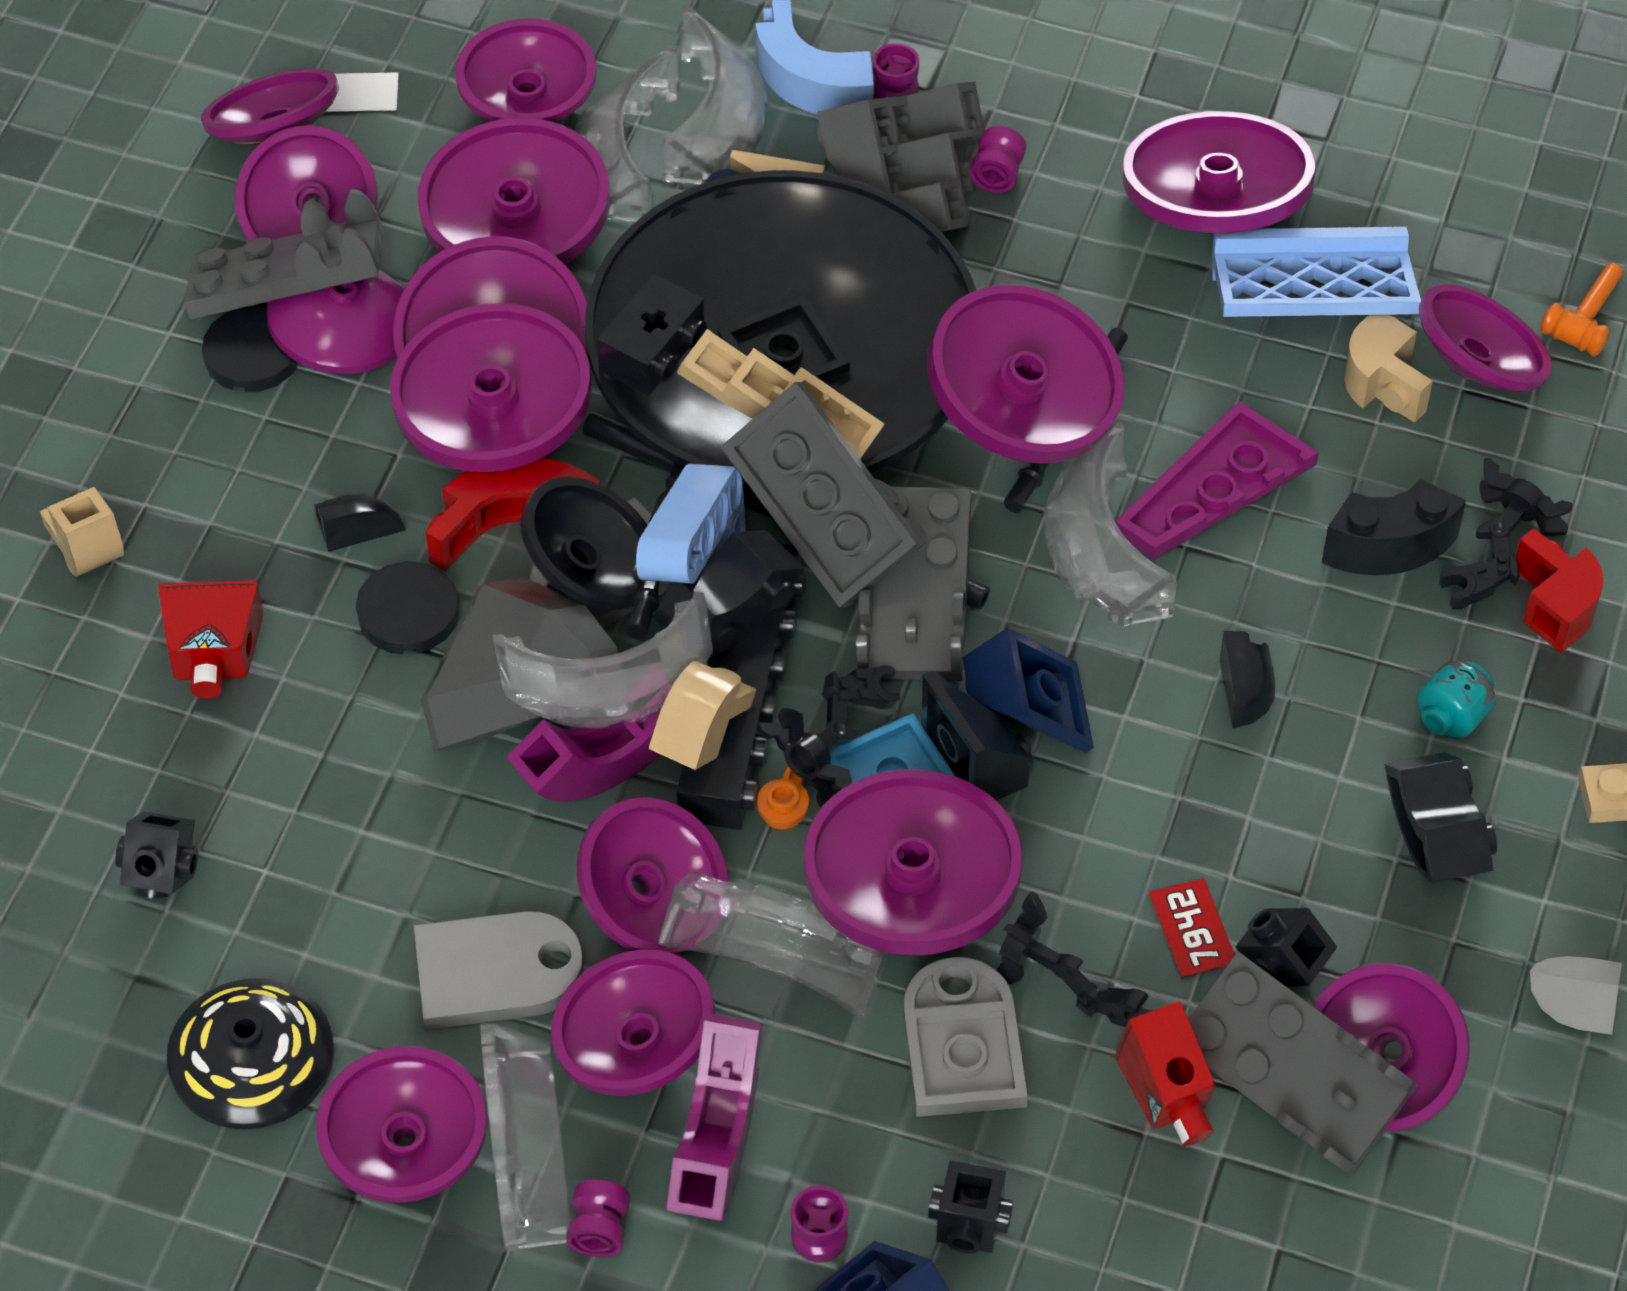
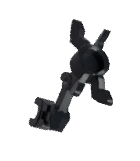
M1485 458L1483 463L1485 480L1480 482V496L1484 503L1501 501L1505 510L1497 520L1484 522L1476 529L1475 537L1477 539H1490L1492 562L1452 566L1441 572L1439 582L1441 588L1449 587L1450 585H1459L1463 588V590L1451 594V608L1460 610L1493 595L1494 588L1508 579L1516 585L1520 578V566L1517 559L1511 556L1509 534L1521 520L1531 521L1535 518L1542 535L1553 537L1566 535L1568 524L1560 517L1570 513L1573 504L1564 500L1554 503L1549 496L1544 495L1532 482L1520 478L1514 479L1511 475L1499 473V465L1492 459Z
M881 665L879 667L855 669L847 676L838 678L835 671L827 675L822 691V696L827 701L826 725L816 735L804 733L803 714L790 708H783L779 711L778 719L780 723H763L757 727V732L767 740L775 738L779 749L784 752L785 761L790 770L797 776L807 779L809 785L818 790L815 798L820 808L832 797L833 789L839 792L852 784L849 769L830 764L831 756L828 749L834 743L840 745L848 744L859 736L857 731L848 728L846 725L848 702L877 709H886L901 699L900 693H888L880 684V682H885L895 675L893 667Z
M1035 892L1028 894L1021 907L1024 912L1019 915L1014 925L1007 923L1003 929L1007 933L1000 949L1003 963L999 965L996 971L1003 976L1008 984L1021 981L1025 975L1023 963L1029 957L1063 979L1078 997L1076 1007L1090 1017L1098 1012L1106 1015L1112 1024L1126 1027L1129 1019L1153 1011L1142 1007L1149 997L1146 992L1136 988L1098 990L1097 985L1089 982L1079 970L1083 963L1081 958L1071 954H1059L1038 942L1037 940L1041 933V927L1039 926L1048 917L1039 896Z

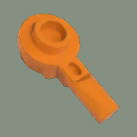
M787 766L783 778L772 780L765 784L757 796L759 815L769 826L779 830L796 827L807 815L810 805L808 792L802 786L804 779L790 770L789 766Z

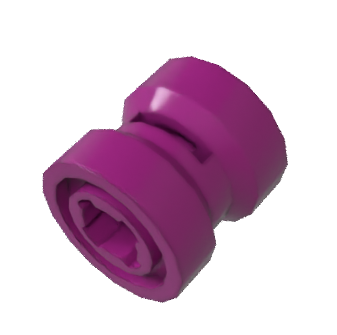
M900 43L886 44L880 47L873 57L874 99L918 93V53L906 44Z
M993 126L986 129L980 137L978 154L974 157L970 168L972 181L979 188L988 192L1004 193L1011 190L1018 177V166L1023 161L1026 152L1024 138L1017 131L1009 127Z
M586 1180L575 1186L572 1208L576 1211V1216L569 1222L566 1236V1244L572 1250L591 1257H611L622 1251L625 1232L620 1224L621 1219L625 1218L628 1214L630 1193L626 1188L605 1180Z
M822 1185L811 1186L801 1191L793 1200L791 1207L792 1245L796 1252L808 1261L816 1263L829 1262L838 1257L846 1247L848 1240L847 1202L835 1189Z

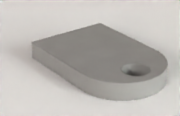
M527 911L414 925L425 1030L547 1014L556 1010L567 988L583 973L582 949L576 934L562 920L546 913ZM552 952H561L570 958V961L559 969H550L541 964L542 958Z
M965 957L940 959L922 968L912 978L906 989L903 1010L916 1117L1027 1108L1028 1095L1015 1006L1011 989L1006 980L991 966ZM949 978H960L969 984L970 989L961 995H951L946 993L940 985Z

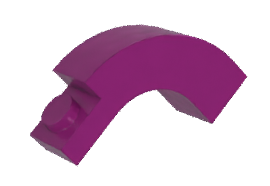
M655 665L618 704L602 717L574 729L559 728L543 719L506 758L536 794L553 801H577L608 791L640 772L660 755L650 750L649 745L661 708L675 682L665 670Z
M709 1013L704 1019L693 1100L682 1141L673 1157L666 1211L723 1220L733 1196L747 1142L759 1076L757 1064L763 1023Z

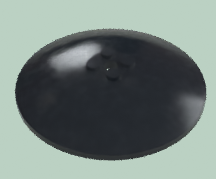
M796 170L758 171L718 178L672 196L639 218L619 237L605 256L596 273L589 292L585 324L588 359L595 381L612 411L637 438L657 453L683 467L687 464L734 466L720 446L753 418L723 403L677 374L681 363L692 350L691 348L679 360L677 369L670 380L667 382L661 381L650 396L599 371L597 339L653 274L703 298L704 322L707 323V329L744 355L748 356L753 348H755L794 376L802 367L883 422V428L860 459L870 473L898 461L921 446L949 419L936 400L930 385L927 370L928 348L931 338L946 311L957 300L976 291V287L958 251L936 226L906 203L869 185L839 176ZM784 346L796 352L789 357H778L771 351L777 347ZM742 477L743 485L749 486L745 479Z

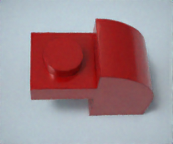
M1533 528L1520 538L1516 559L1520 566V575L1535 587L1530 592L1523 622L1562 653L1581 638L1591 627L1603 588V572L1598 560L1587 548L1574 558H1571L1557 542L1547 539Z

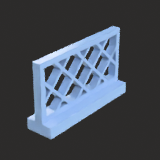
M1407 227L1268 228L1233 233H1213L1211 275L1212 280L1217 282L1223 317L1419 314L1418 309L1421 302L1408 254L1409 234ZM1364 279L1373 283V285L1366 287L1357 283V281ZM1266 280L1276 286L1270 289L1259 283ZM1316 280L1325 285L1318 288L1308 282ZM1391 291L1402 297H1389L1384 294ZM1292 292L1304 298H1290L1286 295ZM1343 292L1352 297H1338L1336 294ZM1242 293H1245V294H1247V295L1253 297L1254 299H1234V298L1237 297V296H1239V295L1242 294Z

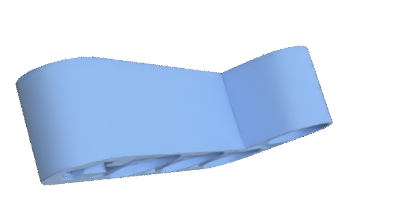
M687 464L639 539L636 554V568L639 579L693 584L710 556H714L723 547L733 532H746L742 475L735 466Z

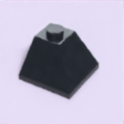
M930 671L924 674L921 725L954 775L984 790L996 801L1027 787L1032 754L1026 740L1020 734L1014 735L1003 718L935 672Z

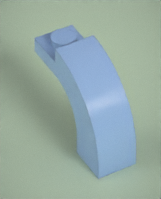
M771 0V8H763V23H755L756 59L764 80L778 96L793 106L818 115V111L873 99L874 85L870 51L834 53L814 48L804 42L794 29L791 0Z

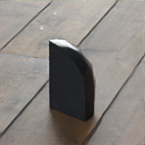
M366 494L344 495L314 505L315 515L328 552L406 531L399 514L383 500Z
M1224 631L1219 661L1232 727L1234 729L1252 724L1268 712L1275 699L1276 681L1267 643L1259 645L1250 642L1249 633L1244 631Z

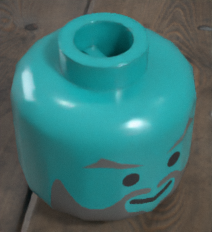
M1450 661L1444 663L1426 681L1417 694L1418 708L1426 728L1439 736L1447 735L1457 739L1469 736L1491 713L1495 706L1494 683L1490 675L1473 662Z

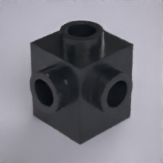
M145 811L129 820L126 824L125 836H121L115 855L116 866L122 868L120 885L137 888V894L140 896L160 899L169 897V894H173L188 883V880H192L198 864V849L192 847L195 820Z
M1267 908L1257 913L1248 924V931L1235 948L1284 986H1310L1337 949V945L1309 908Z
M953 1160L949 1161L944 1186L934 1185L928 1212L929 1219L937 1220L936 1242L945 1243L950 1248L962 1253H975L977 1251L993 1252L997 1232L1008 1233L1014 1200L1004 1198L1006 1171Z

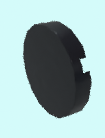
M243 307L227 312L214 321L203 336L202 355L209 375L221 386L232 390L233 386L245 387V392H260L276 387L289 378L297 367L296 361L285 354L272 338L267 324L266 307Z
M405 561L387 565L370 575L359 589L356 602V612L361 632L374 646L396 654H403V650L416 649V653L431 650L448 638L456 627L459 616V600L454 583L442 570L420 562Z

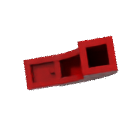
M541 458L530 464L504 471H466L442 489L445 512L437 514L431 520L426 531L429 561L446 572L486 531L499 525L520 522L521 512L526 500L538 486L548 480L574 477L589 480L600 485L601 481L573 465L550 458Z

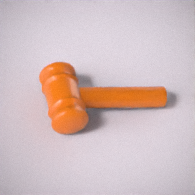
M1608 263L1575 312L1571 311L1570 308L1563 309L1559 303L1552 304L1542 318L1540 325L1541 333L1545 335L1552 334L1554 340L1559 339L1578 348L1580 352L1586 350L1592 357L1599 355L1608 342L1610 330L1607 325H1598L1597 321L1593 319L1622 277V268L1615 263Z

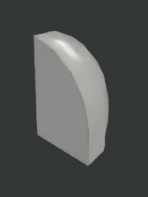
M1573 956L1548 958L1536 963L1530 970L1531 992L1540 1008L1557 1023L1578 1030L1612 1035L1622 963Z

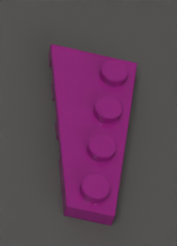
M1238 401L1115 521L1114 533L1154 560L1317 465L1319 452Z

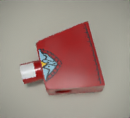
M258 581L159 584L158 590L166 644L174 678L178 680H191L190 691L198 698L212 699L218 697L222 693L223 679L243 678L249 673L263 618V606Z
M1177 1001L1129 1019L1114 1057L1150 1126L1153 1129H1159L1173 1123L1183 1146H1190L1205 1140L1214 1132L1204 1109L1215 1085L1181 1002Z

